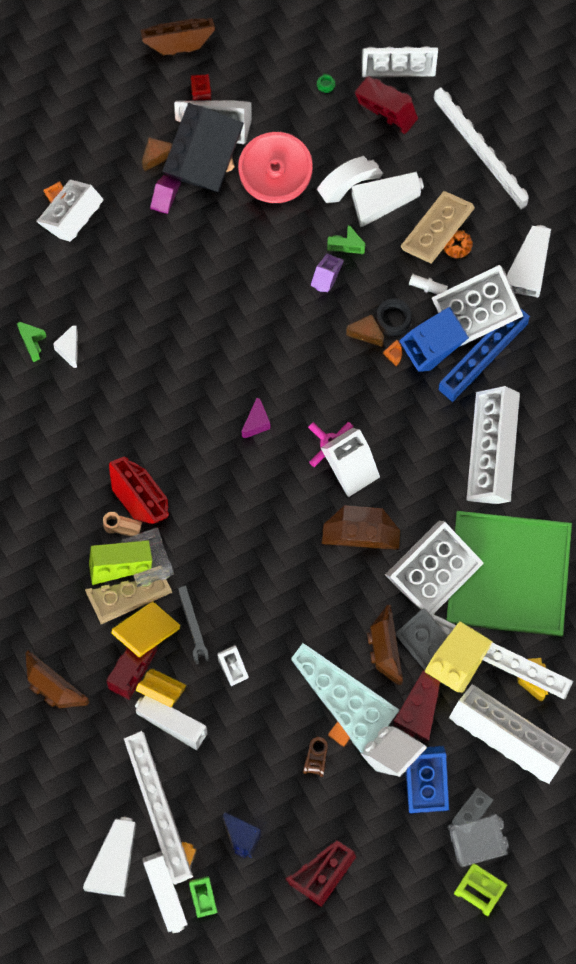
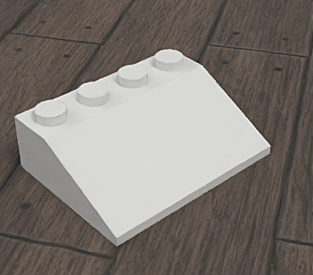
M369 47L362 49V77L435 76L438 48Z
M501 265L432 297L438 313L451 307L469 336V339L460 346L523 317L512 286Z
M438 521L385 576L420 610L425 608L432 616L484 563L446 522Z

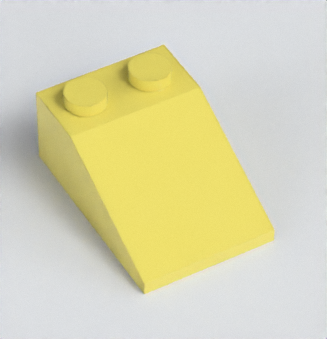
M459 621L436 651L425 672L453 690L463 693L493 641Z

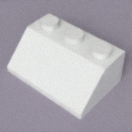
M69 180L37 222L58 238L71 242L77 236L82 226L88 222L94 211L99 208L104 199L92 185Z

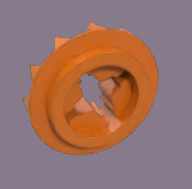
M457 230L443 248L446 254L453 258H462L468 255L472 249L470 235L465 233L464 230ZM454 239L457 241H462L461 247H459L458 245L453 246L455 242Z

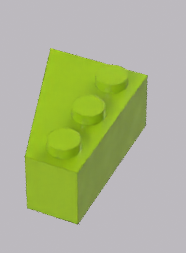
M149 540L91 546L89 568L92 585L151 570L152 556Z

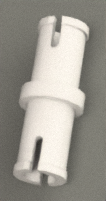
M412 274L409 285L421 288L426 293L429 291L440 294L446 291L448 287L447 285L432 281L431 278L426 279Z

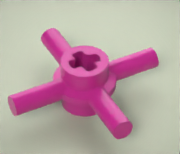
M314 422L308 428L321 439V448L353 428V425L347 422L337 434H325ZM320 450L309 461L313 467L325 457L323 451Z

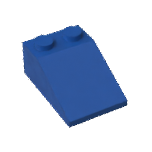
M444 746L427 747L405 770L409 813L449 810L446 752Z

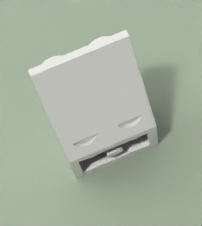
M351 428L321 447L348 497L380 478L369 445L360 429Z

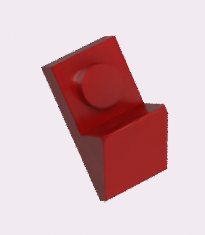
M209 74L191 76L193 101H211Z

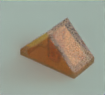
M149 138L142 158L143 170L146 171L166 161L172 143Z
M372 315L347 327L346 336L383 346L384 336Z

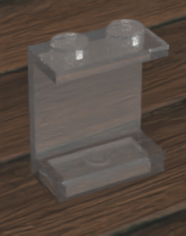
M158 528L121 540L122 543L149 540L152 566L149 570L133 575L137 587L147 586L152 582L160 579L165 580L174 575Z
M491 813V817L459 826L456 823L448 825L457 862L461 867L507 854L506 848H509L506 836L503 837L501 829L504 828L501 817Z

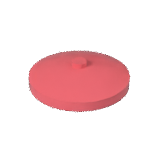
M282 132L265 133L251 140L243 149L238 166L240 180L244 188L253 197L268 203H282L299 196L308 186L313 169L312 158L307 147L298 138Z

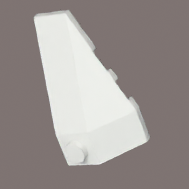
M175 101V120L179 122L182 120L188 103L208 108L243 122L244 125L237 143H246L251 124V102Z

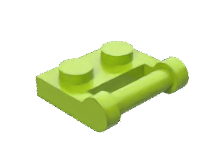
M473 863L454 895L463 897L483 910V914L488 916L507 887V884ZM468 884L491 899L489 904H486L465 890L466 885Z

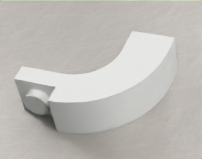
M365 156L358 157L342 164L331 172L317 190L326 203L339 202L355 184L364 180L380 179L383 173L374 160L368 161Z

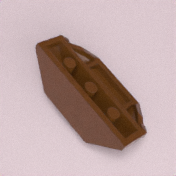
M212 18L188 19L142 29L141 35L143 42L163 55H174L178 52H192L200 49L214 32L215 27Z
M344 505L323 524L322 544L399 550L400 529L383 508Z
M387 605L371 625L370 633H367L368 644H372L373 652H370L371 663H375V667L379 672L397 685H402L403 678L391 605Z
M29 650L26 652L27 678L31 685L29 688L37 695L39 693L46 697L44 700L50 706L56 705L58 708L87 706L90 703L85 695Z

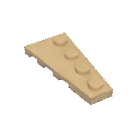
M164 574L139 578V580L132 582L124 581L113 586L104 585L93 590L92 588L85 589L101 624L172 593Z

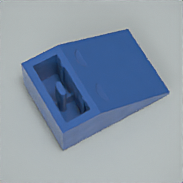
M448 307L412 329L399 341L417 371L420 372L431 371L469 339V336L451 307Z

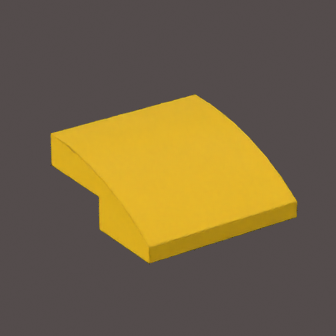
M150 669L146 673L145 678L138 684L136 691L172 707L187 685L154 669Z

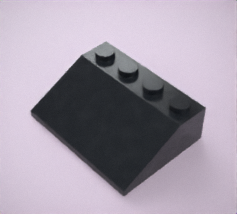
M188 103L162 172L171 178L219 192L244 123L208 108Z

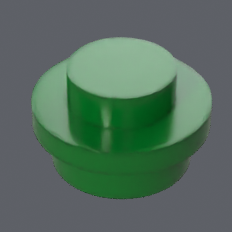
M322 75L317 80V87L321 92H331L335 87V80L330 75Z

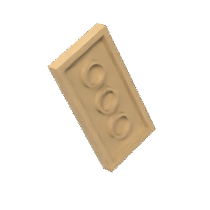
M443 191L401 245L402 250L432 263L474 210L473 204Z

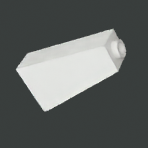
M417 172L352 186L351 194L360 227L419 197L421 189H423V182L421 178H418Z
M543 225L532 226L507 274L514 293L539 297L551 229Z
M146 695L144 698L140 697L135 705L137 715L195 750H198L207 735L206 726Z
M121 817L120 820L115 819L84 883L83 888L85 891L125 897L136 831V823L132 822L131 818Z
M161 851L142 858L168 932L173 931V933L182 931L187 922Z

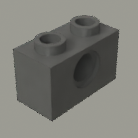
M477 788L455 816L452 823L468 835L491 806L493 799Z

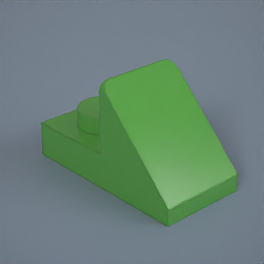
M348 225L347 238L339 235L328 237L327 251L364 254L365 243Z
M22 322L17 323L32 361L40 360L38 353L41 352L37 341L47 337L45 331Z
M209 876L189 881L197 917L217 913Z

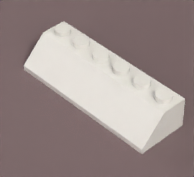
M506 386L476 392L467 501L490 504L511 502L520 393Z
M473 684L461 697L449 716V719L453 720L455 724L462 726L473 736L480 738L490 747L500 751L505 757L512 759L523 769L530 771L548 784L572 750Z

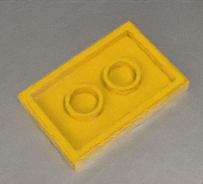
M152 601L114 627L111 633L133 653L141 657L178 631L180 624Z

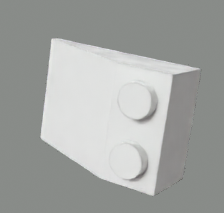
M387 726L378 732V737L374 741L369 742L365 746V750L361 755L376 771L401 776L427 747L399 729Z

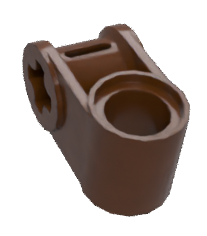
M316 737L311 741L303 774L314 773L323 777L327 755V742L324 738ZM316 743H322L324 750L316 752L313 746Z

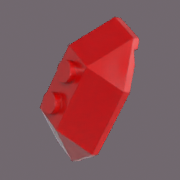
M125 456L109 463L112 490L134 520L154 524L169 516L168 499L146 469L129 461Z

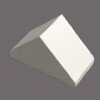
M72 326L53 345L58 354L73 368H77L78 331L76 326Z
M236 646L217 654L218 661L231 686L249 678Z

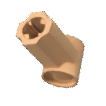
M115 512L105 514L103 527L106 532L118 533L138 539L142 522L119 516ZM114 519L117 521V524L109 526L107 521Z

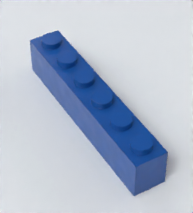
M521 309L523 317L487 333L440 382L439 391L453 402L528 325L530 316Z

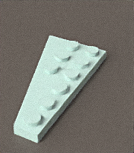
M302 643L292 657L293 663L348 734L361 754L365 750V746L369 742L374 741L378 737V732L382 728L389 726L398 714V708L304 643Z

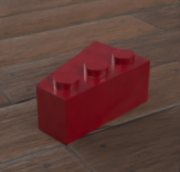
M368 76L355 91L358 102L376 115L380 113L388 118L387 123L390 125L395 123L401 127L400 132L406 134L418 120L410 95L397 91L393 86L383 84L379 79H373Z
M157 645L141 657H138L126 646V651L119 657L115 668L106 680L109 689L130 700L158 650Z
M423 670L395 718L394 726L428 745L440 681Z
M336 841L318 854L311 862L302 866L295 874L287 877L286 880L289 885L322 907L355 860V853L339 841Z

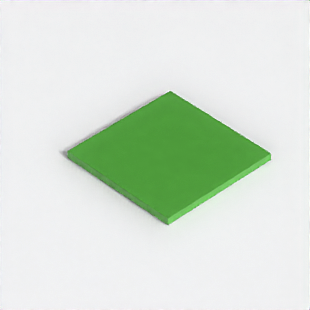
M457 511L455 533L484 564L448 599L446 621L455 625L460 621L469 627L563 636L572 523Z

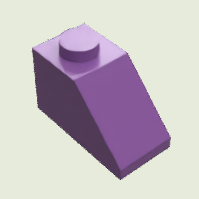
M326 254L316 267L311 286L315 287L318 291L329 292L344 260Z

